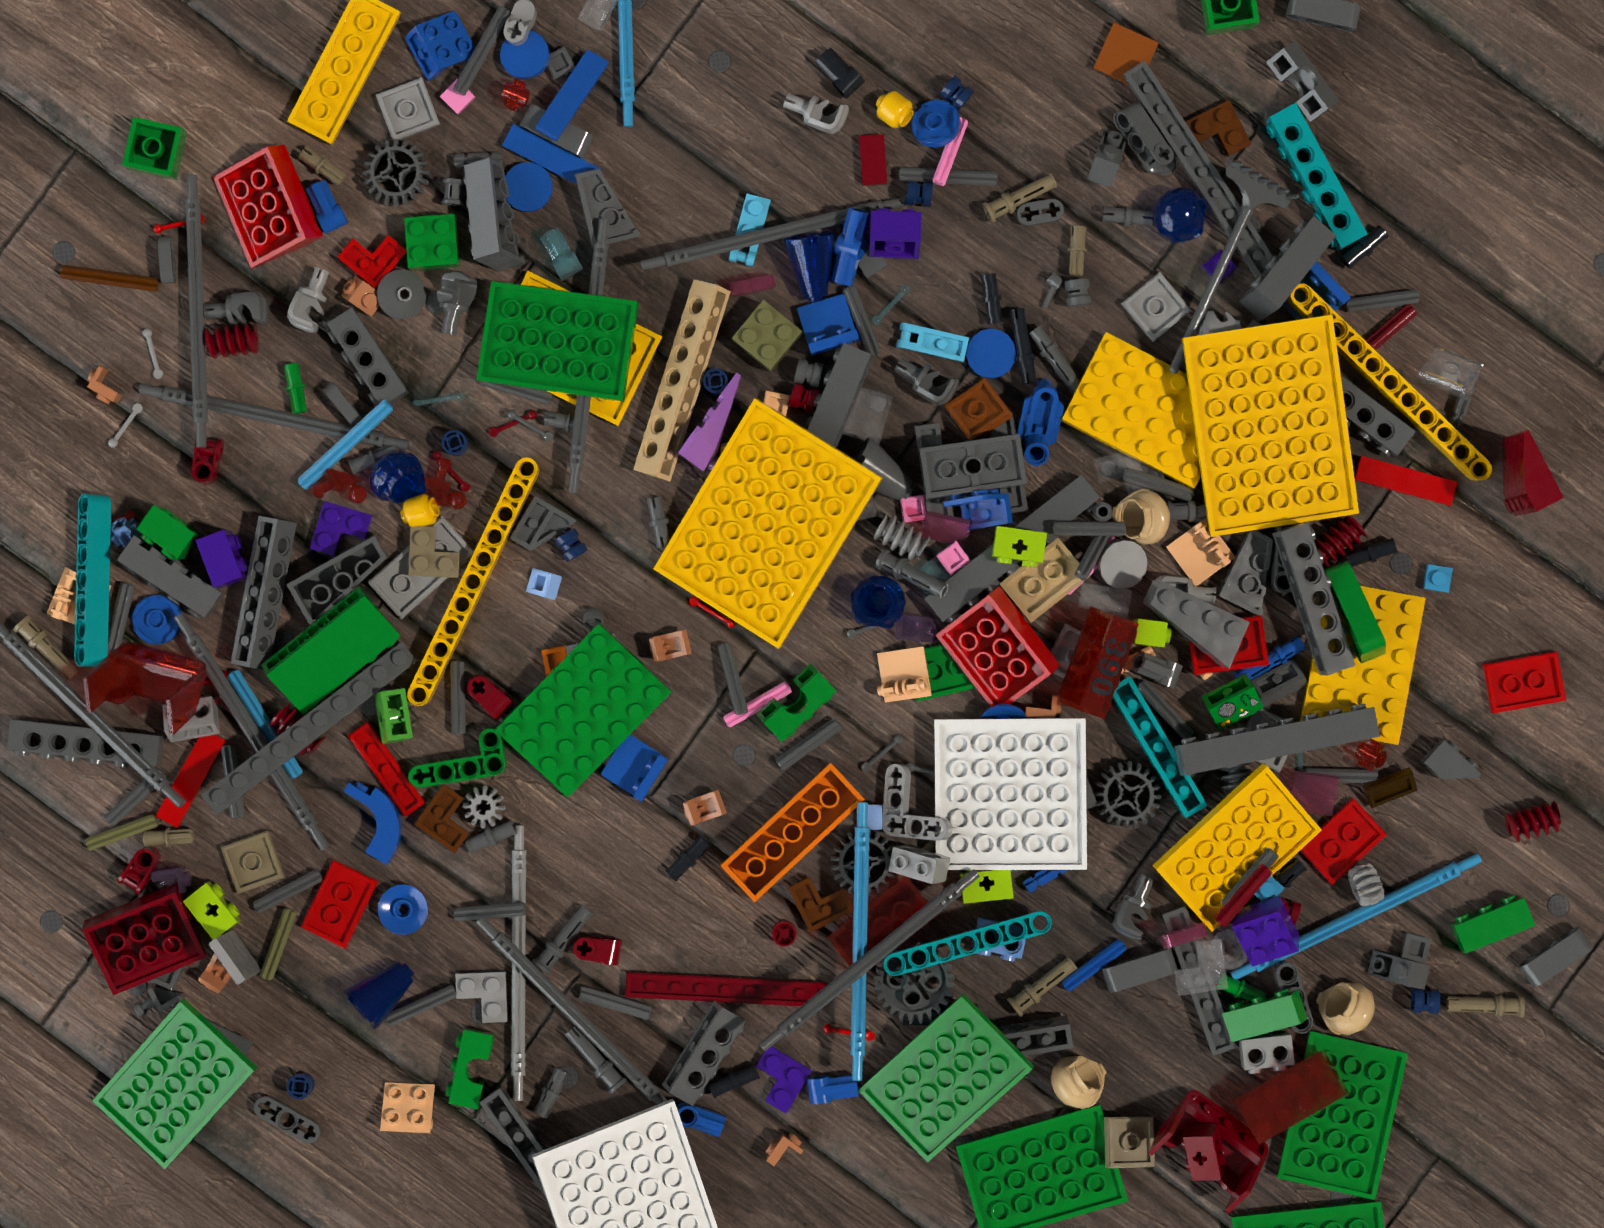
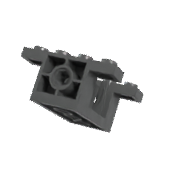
M1011 412L1013 417L991 431V438L943 445L939 423L914 427L929 525L954 522L952 507H944L943 502L950 501L951 495L971 493L979 490L999 488L1000 494H1009L1011 513L1028 511L1025 493L1027 480L1020 434L1016 432L1014 412ZM975 460L979 463L980 469L977 473L972 474L967 471L966 463Z

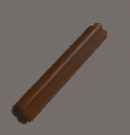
M62 265L60 269V277L67 280L154 292L158 291L159 279L154 277Z

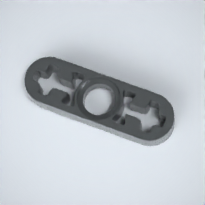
M264 1095L254 1104V1112L259 1118L304 1143H314L321 1136L322 1128L316 1120L273 1096ZM266 1101H269V1107L275 1111L278 1109V1106L282 1108L277 1114L276 1120L272 1118L275 1113L271 1111L262 1112L263 1107L260 1103L264 1104ZM289 1112L293 1114L295 1122L292 1126H285L282 1123L281 1116L283 1113ZM300 1119L304 1120L301 1124L303 1127L308 1128L310 1125L314 1127L313 1132L316 1133L315 1136L306 1137V1131L302 1128H299L298 1132L294 1131Z

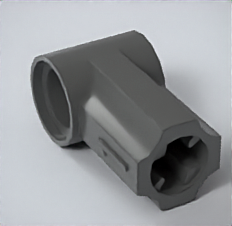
M1142 651L1134 656L1132 661L1134 672L1154 679L1153 682L1171 689L1175 688L1183 667L1173 661L1164 658L1160 659Z

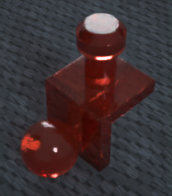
M440 457L436 462L438 468L435 478L427 476L426 482L441 507L446 508L448 502L453 509H462L467 503L466 495L461 491H454L450 494L452 483L446 482L445 477L448 467H451L452 462L450 459Z
M333 469L326 470L330 479L320 485H313L311 489L318 499L324 497V493L333 488H336L337 492L341 494L349 490V499L356 504L364 502L367 498L366 489L361 485H357L363 482L361 477Z

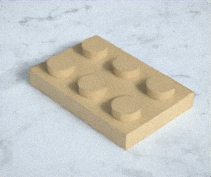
M1057 538L1045 547L1042 564L1037 563V568L1021 566L1002 581L1000 586L1029 622L1032 623L1084 581L1075 576V571L1080 563L1061 540Z

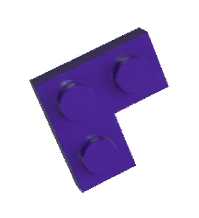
M324 501L310 549L335 556L342 532L363 539L367 538L373 515Z
M771 1046L763 1053L756 1067L777 1079L765 1101L787 1114L812 1069Z

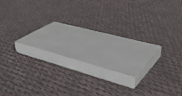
M443 516L430 526L437 527L436 552L460 553V567L472 557L474 550ZM410 545L368 582L400 619L407 616L448 579L447 577L408 576Z
M234 930L209 942V946L236 984L239 985L261 972L260 966Z

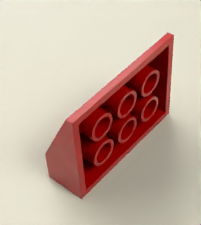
M285 145L267 146L213 176L250 268H255L298 250L323 237Z
M1000 586L935 635L990 707L998 704H1011L1050 676L1060 666Z

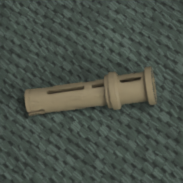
M1049 173L1010 194L1004 192L1001 194V197L989 203H982L984 212L989 221L994 223L996 218L1008 212L1012 214L1016 207L1057 188V184L1053 175Z
M27 615L14 627L13 631L15 633L19 632L29 642L28 646L30 648H36L67 682L78 674L79 670L47 638V632L45 630L41 631L34 624L30 615Z
M1067 956L1032 985H1024V989L1013 998L1009 997L1007 1001L1021 1017L1026 1009L1034 1003L1038 1004L1042 995L1073 971L1077 970V967Z
M1497 995L1494 998L1447 996L1446 1008L1447 1012L1494 1013L1497 1017L1518 1015L1519 1018H1523L1525 999L1523 995H1519L1518 998L1503 997L1502 995Z

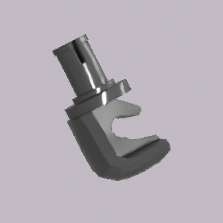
M462 271L444 273L441 280L442 289L437 290L438 302H440L439 307L445 311L441 333L457 336L460 314H463V312L468 313L469 306L476 294L477 280Z
M259 292L232 293L227 296L225 303H206L203 309H207V311H204L206 320L227 318L230 324H237L238 321L245 324L246 319L243 316V310L248 308L253 319L258 324L267 326L269 321L267 299Z
M901 358L898 363L907 369L904 370L897 365L894 369V372L913 382V391L938 406L948 403L959 386V380L951 377L943 385L935 387L933 381L941 375V371L929 373L931 366L928 364L920 369L904 358Z
M1142 874L1139 875L1133 894L1123 896L1112 923L1116 932L1135 941L1142 939L1143 932L1133 924L1131 916L1132 914H1137L1142 920H1147L1143 908L1151 910L1152 905L1148 904L1146 900L1155 881L1149 877L1144 887L1143 884L1146 876Z

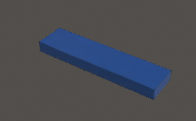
M587 49L537 123L535 129L557 142L607 68L609 62Z
M515 124L512 125L502 144V147L576 185L574 174L599 168Z

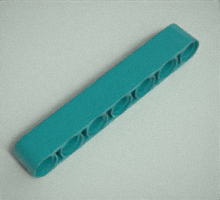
M83 493L78 501L74 656L77 666L103 667L108 657L111 500L108 495Z
M1035 911L892 952L884 958L883 968L889 975H902L1044 934L1050 930L1052 920L1047 913ZM1038 915L1046 919V926L1041 930H1037L1033 926V920ZM1014 922H1018L1022 926V932L1017 937H1013L1009 933V926ZM989 929H994L998 934V939L993 944L987 943L984 938L986 931ZM965 936H970L974 941L972 949L968 951L963 950L960 946V941ZM941 943H946L950 948V952L946 957L941 958L936 954V947ZM921 950L925 953L926 958L922 964L917 965L913 963L911 956L914 951ZM892 957H897L901 961V968L897 971H890L887 967V962Z

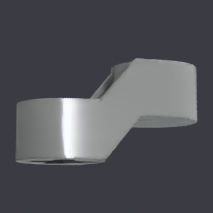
M517 1L513 6L511 15L506 20L503 33L507 41L512 45L519 46L526 42L529 31L534 26L537 10L531 1Z

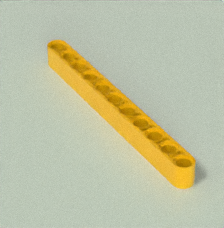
M1298 284L1287 298L1290 306L1303 318L1313 317L1312 310L1315 306L1322 309L1323 315L1332 314L1334 324H1337L1341 329L1340 336L1336 337L1337 351L1467 478L1473 481L1489 478L1492 473L1491 463L1311 287L1306 284ZM1296 289H1301L1305 293V300L1302 303L1294 298ZM1351 341L1358 344L1359 350L1356 355L1348 351V344ZM1369 358L1376 362L1377 367L1374 372H1370L1366 368V362ZM1386 376H1390L1394 380V387L1391 390L1384 386ZM1405 393L1412 397V404L1409 407L1404 406L1402 403V396ZM1422 411H1426L1430 415V421L1427 424H1423L1420 421L1419 417ZM1441 428H1444L1448 433V437L1444 442L1440 441L1437 435ZM1459 445L1463 446L1466 452L1462 459H1459L1455 453ZM1476 463H1480L1483 466V473L1480 476L1475 475L1473 471Z
M522 458L516 463L408 689V700L415 706H423L431 701L532 490L540 470L537 462L531 458ZM528 462L532 463L534 466L533 473L530 476L522 475V465ZM515 485H520L523 488V495L517 499L512 498L510 495L511 488ZM506 507L512 510L511 519L502 521L499 516L500 511ZM493 530H499L502 535L500 542L497 544H492L489 541V534ZM487 552L491 557L489 565L483 567L478 563V557L481 553ZM472 575H477L480 579V585L476 589L469 588L467 584L468 578ZM462 597L469 601V608L464 612L459 611L456 605L457 601ZM450 620H455L458 623V631L454 634H449L446 630V624ZM441 642L446 644L448 648L447 654L443 657L438 656L435 652L436 645ZM429 665H433L437 670V675L433 679H428L424 673L425 668ZM419 687L423 688L426 692V698L422 702H418L414 698V691Z

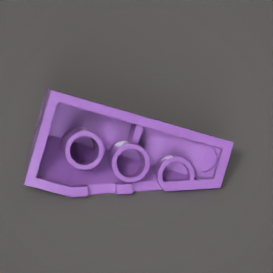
M738 373L734 375L722 391L716 405H713L708 410L701 426L697 425L678 452L682 458L704 473L707 469L711 471L719 459L716 456L719 453L741 380V375Z

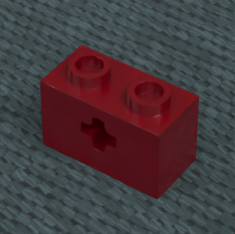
M1218 1123L1189 1124L1185 1134H1182L1181 1145L1183 1149H1186V1168L1191 1172L1192 1181L1222 1180L1227 1164Z

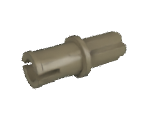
M309 146L304 148L306 151H301L298 159L313 168L315 174L323 175L335 185L342 184L346 174L331 164L329 158H323Z
M1071 226L1070 248L1067 249V252L1070 253L1069 273L1071 276L1078 277L1083 275L1084 254L1087 253V249H1085L1087 227Z
M166 828L164 831H144L143 833L145 847L166 845L167 848H170L172 845L192 844L195 839L192 829L171 830Z

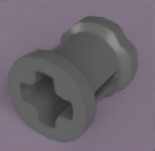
M444 178L445 193L441 204L456 207L464 206L462 201L464 180Z

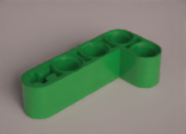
M1345 560L1323 569L1324 573L1330 578V591L1338 602L1339 610L1353 638V648L1359 662L1362 664L1384 655L1386 650L1384 636L1349 562Z
M495 728L485 729L479 736L481 755L417 765L410 770L409 781L413 786L422 788L499 775L507 768L504 739L500 736L499 732L495 731ZM493 732L497 735L498 741L495 746H488L486 744L485 736L487 733ZM492 757H497L501 760L502 766L498 771H493L489 767V760ZM467 761H472L476 764L477 771L474 775H469L465 772L464 765ZM443 765H448L452 769V775L449 779H444L440 776V768ZM431 766H434V776L424 778L423 783H421L420 779L415 778V774L419 773V769H421L422 773L432 772Z

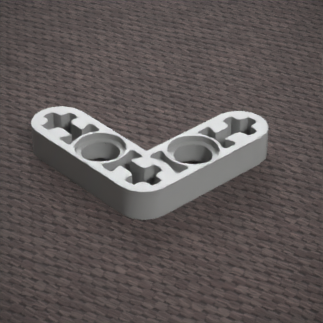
M904 764L890 765L885 773L882 815L883 831L887 835L926 840L948 839L952 834V825L948 819L908 815L911 772ZM894 773H902V778L894 777ZM893 785L902 786V789H893ZM895 793L901 796V804L898 807H895L891 800ZM915 820H919L922 824V830L919 834L914 833L912 830V824ZM891 822L905 823L904 828L891 827ZM930 826L944 828L943 832L940 833L938 831H929Z

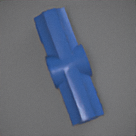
M848 208L843 232L840 233L835 244V254L837 256L831 281L835 283L853 286L858 263L863 258L867 246L865 235L871 213L866 210Z

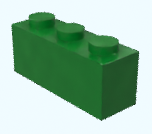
M1515 894L1502 898V903L1493 906L1490 903L1478 908V913L1473 915L1464 913L1455 917L1456 921L1450 923L1460 951L1466 954L1536 926L1525 898L1516 897Z
M1289 988L1274 992L1275 996L1267 998L1264 994L1252 998L1251 1003L1244 1004L1243 1001H1238L1228 1005L1229 1009L1222 1013L1231 1042L1299 1025L1308 1018L1299 991L1290 992Z

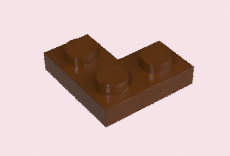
M1230 100L1185 121L1199 143L1217 135L1228 157L1251 145Z
M443 784L414 824L454 854L470 834V832L450 819L464 800V797L446 784Z
M811 877L788 887L810 933L854 911V907L844 887L823 898L820 897Z

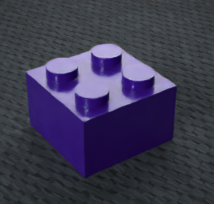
M886 208L871 211L869 257L919 259L921 212H916L913 209L891 211Z
M221 530L196 540L214 588L223 589L247 579L249 562L246 557L242 558L239 550L242 548V543L237 534L234 535L232 531Z
M1280 895L1243 907L1232 920V928L1252 967L1299 951L1300 935Z

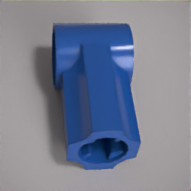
M325 180L312 184L306 189L316 209V217L325 234L348 224L339 203H336Z
M852 1074L837 1077L816 1076L807 1079L810 1104H824L832 1102L834 1099L858 1097L857 1081L852 1080Z
M684 1101L678 1104L677 1110L684 1128L691 1127L717 1137L720 1136L726 1115L697 1106L696 1104L692 1106ZM685 1109H690L694 1112V1115L690 1119H684L680 1113Z

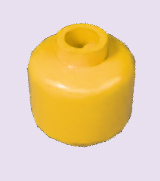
M896 91L882 94L876 102L878 107L877 117L892 128L905 127L913 117L912 102Z
M426 494L408 498L404 501L403 509L400 511L402 521L411 527L430 526L436 522L440 514L437 501Z

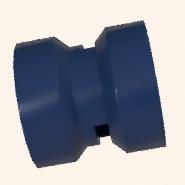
M955 75L939 95L944 99H949L952 105L957 110H960L973 95L974 91L970 87H965L961 84V79Z
M908 180L906 205L921 204L923 207H931L933 183L925 182L924 184H918L916 181Z
M713 368L705 373L703 384L708 393L719 395L728 385V378L723 370Z
M450 430L442 438V447L450 455L461 456L468 450L469 441L462 432Z
M576 528L554 540L557 547L563 550V557L566 562L588 550L585 544L581 543L578 539L579 534Z
M1418 988L1412 989V1013H1421L1422 1011H1428L1429 1014L1439 1013V989H1430L1429 991H1423Z
M307 1072L294 1074L287 1082V1092L294 1099L306 1098L315 1087L313 1076Z

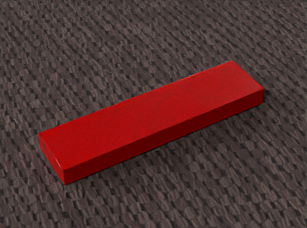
M1360 456L1354 476L1355 481L1446 506L1452 505L1457 486L1456 481L1365 456Z
M369 721L348 735L404 817L426 803L417 788L410 783L409 777L386 744H382L381 737Z
M216 734L198 738L172 785V788L186 801L185 804L178 808L166 797L156 817L179 828L218 758L222 746L225 745L227 740Z

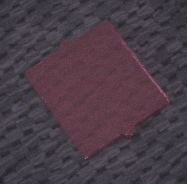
M927 511L925 521H922L921 525L923 528L921 538L929 536L930 540L950 544L957 541L960 546H964L965 539L970 533L968 530L970 520Z
M1295 771L1293 786L1289 791L1307 813L1332 816L1335 800L1338 799L1336 793L1339 777Z

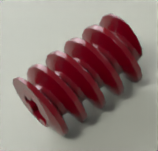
M245 323L243 331L240 330L238 324H235L233 332L225 325L224 333H221L218 327H215L214 334H211L209 329L205 328L206 350L214 359L219 357V352L224 358L228 357L229 350L233 356L238 355L239 349L243 355L248 354L249 348L253 354L258 353L259 336L255 323L252 330L248 323Z
M1350 515L1345 516V523L1342 521L1336 523L1337 529L1330 527L1328 529L1329 535L1326 533L1320 534L1321 541L1318 539L1314 540L1317 550L1322 554L1323 565L1326 568L1329 567V558L1337 562L1336 553L1342 556L1346 555L1344 547L1351 551L1354 549L1352 541L1360 545L1362 544L1361 535L1368 539L1361 525Z
M291 703L285 706L270 723L271 727L280 725L277 730L278 734H282L305 716L296 717L298 709L296 707L291 710L288 709ZM326 737L318 738L298 753V755L308 754L307 756H309L324 742Z
M1552 801L1551 807L1549 804L1544 803L1541 809L1536 805L1532 807V811L1524 808L1522 814L1516 810L1513 811L1512 816L1509 813L1504 815L1507 830L1510 836H1513L1517 842H1520V834H1523L1527 840H1530V832L1532 831L1536 838L1540 837V829H1543L1545 834L1549 835L1550 827H1553L1554 831L1558 833L1559 825H1561L1560 812L1555 801Z

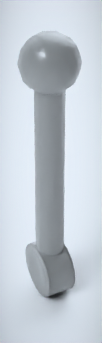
M146 328L142 334L147 340L154 365L153 376L156 379H161L164 373L159 369L151 339L152 330Z
M136 403L133 405V412L115 437L109 439L108 445L111 448H115L118 445L119 438L134 417L143 411L141 404Z

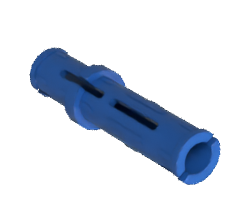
M1299 635L1281 646H1274V650L1267 653L1269 666L1240 669L1233 672V674L1237 678L1246 673L1248 678L1252 680L1280 663H1287V659L1305 650L1306 647Z

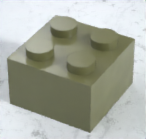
M763 300L735 333L732 341L769 372H772L800 338L802 331Z

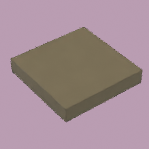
M269 830L221 847L237 894L285 878Z
M1154 1116L1104 1117L1105 1168L1155 1167V1153L1152 1156L1148 1154L1154 1141Z

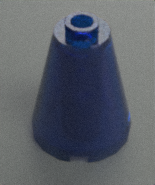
M814 233L809 234V236L801 237V235L785 238L784 245L802 297L808 298V302L823 301V296L828 295L834 244L833 234Z
M397 962L350 986L343 993L349 997L347 999L360 1015L371 1023L370 1026L375 1030L382 1024L414 982L411 978L414 973L406 963L401 966Z

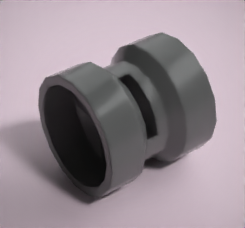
M1075 279L1064 282L1065 290L1068 291L1067 307L1092 304L1091 296L1088 294V288L1090 287L1089 279Z
M799 358L794 383L802 384L805 381L811 387L818 388L824 364L818 362L808 364L807 360Z

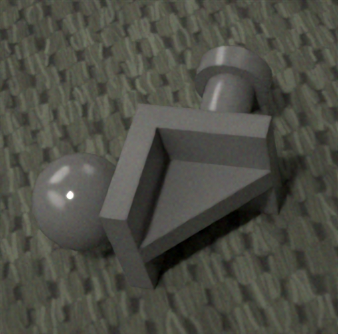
M154 986L147 990L151 997L142 1003L140 1001L135 1003L134 1010L141 1017L146 1015L147 1011L155 1006L159 1012L173 1006L171 1008L172 1011L179 1003L178 1001L186 996L184 993L181 994Z

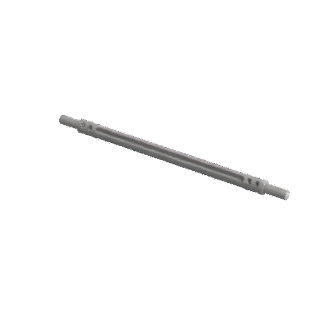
M514 825V830L517 834L514 835V850H512V903L524 902L526 905L527 850H524V825ZM526 915L512 917V943L525 955ZM512 963L511 1076H513V1101H523V1076L526 1075L525 975Z

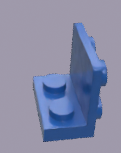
M455 11L415 25L405 37L427 81L436 79L445 68L470 59L476 48Z
M1317 261L1299 283L1311 287L1334 311L1351 298ZM1296 289L1294 298L1302 303L1305 300V293L1301 289ZM1286 299L1282 306L1295 320L1304 319L1290 306ZM1315 306L1312 310L1313 317L1323 316V311Z
M844 294L798 307V315L811 356L836 349L839 346L842 347L843 343L849 345L859 342V336L854 327Z
M630 734L616 748L601 775L642 802L669 758Z

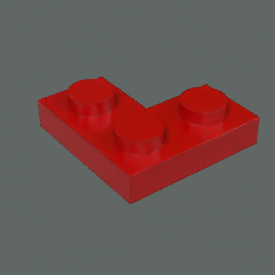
M388 235L372 254L353 238L338 255V258L377 290L381 279L396 268L407 255V250Z

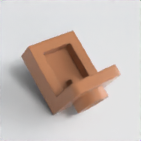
M357 276L345 284L341 296L372 317L379 307L377 290Z
M99 366L97 369L94 368L87 379L89 382L87 387L97 392L96 398L109 405L112 401L118 404L123 395L102 383L108 369Z
M686 630L649 638V650L655 662L692 654Z
M1052 695L1050 710L1025 707V717L1034 719L1060 716L1062 701H1057L1058 695Z
M719 790L683 802L684 815L689 820L691 826L727 813Z
M214 953L198 981L209 990L220 993L229 982L231 976Z
M783 1133L777 1142L773 1140L765 1151L768 1154L766 1161L775 1166L788 1146L802 1154L804 1147L801 1143L803 1141L792 1133L789 1136Z

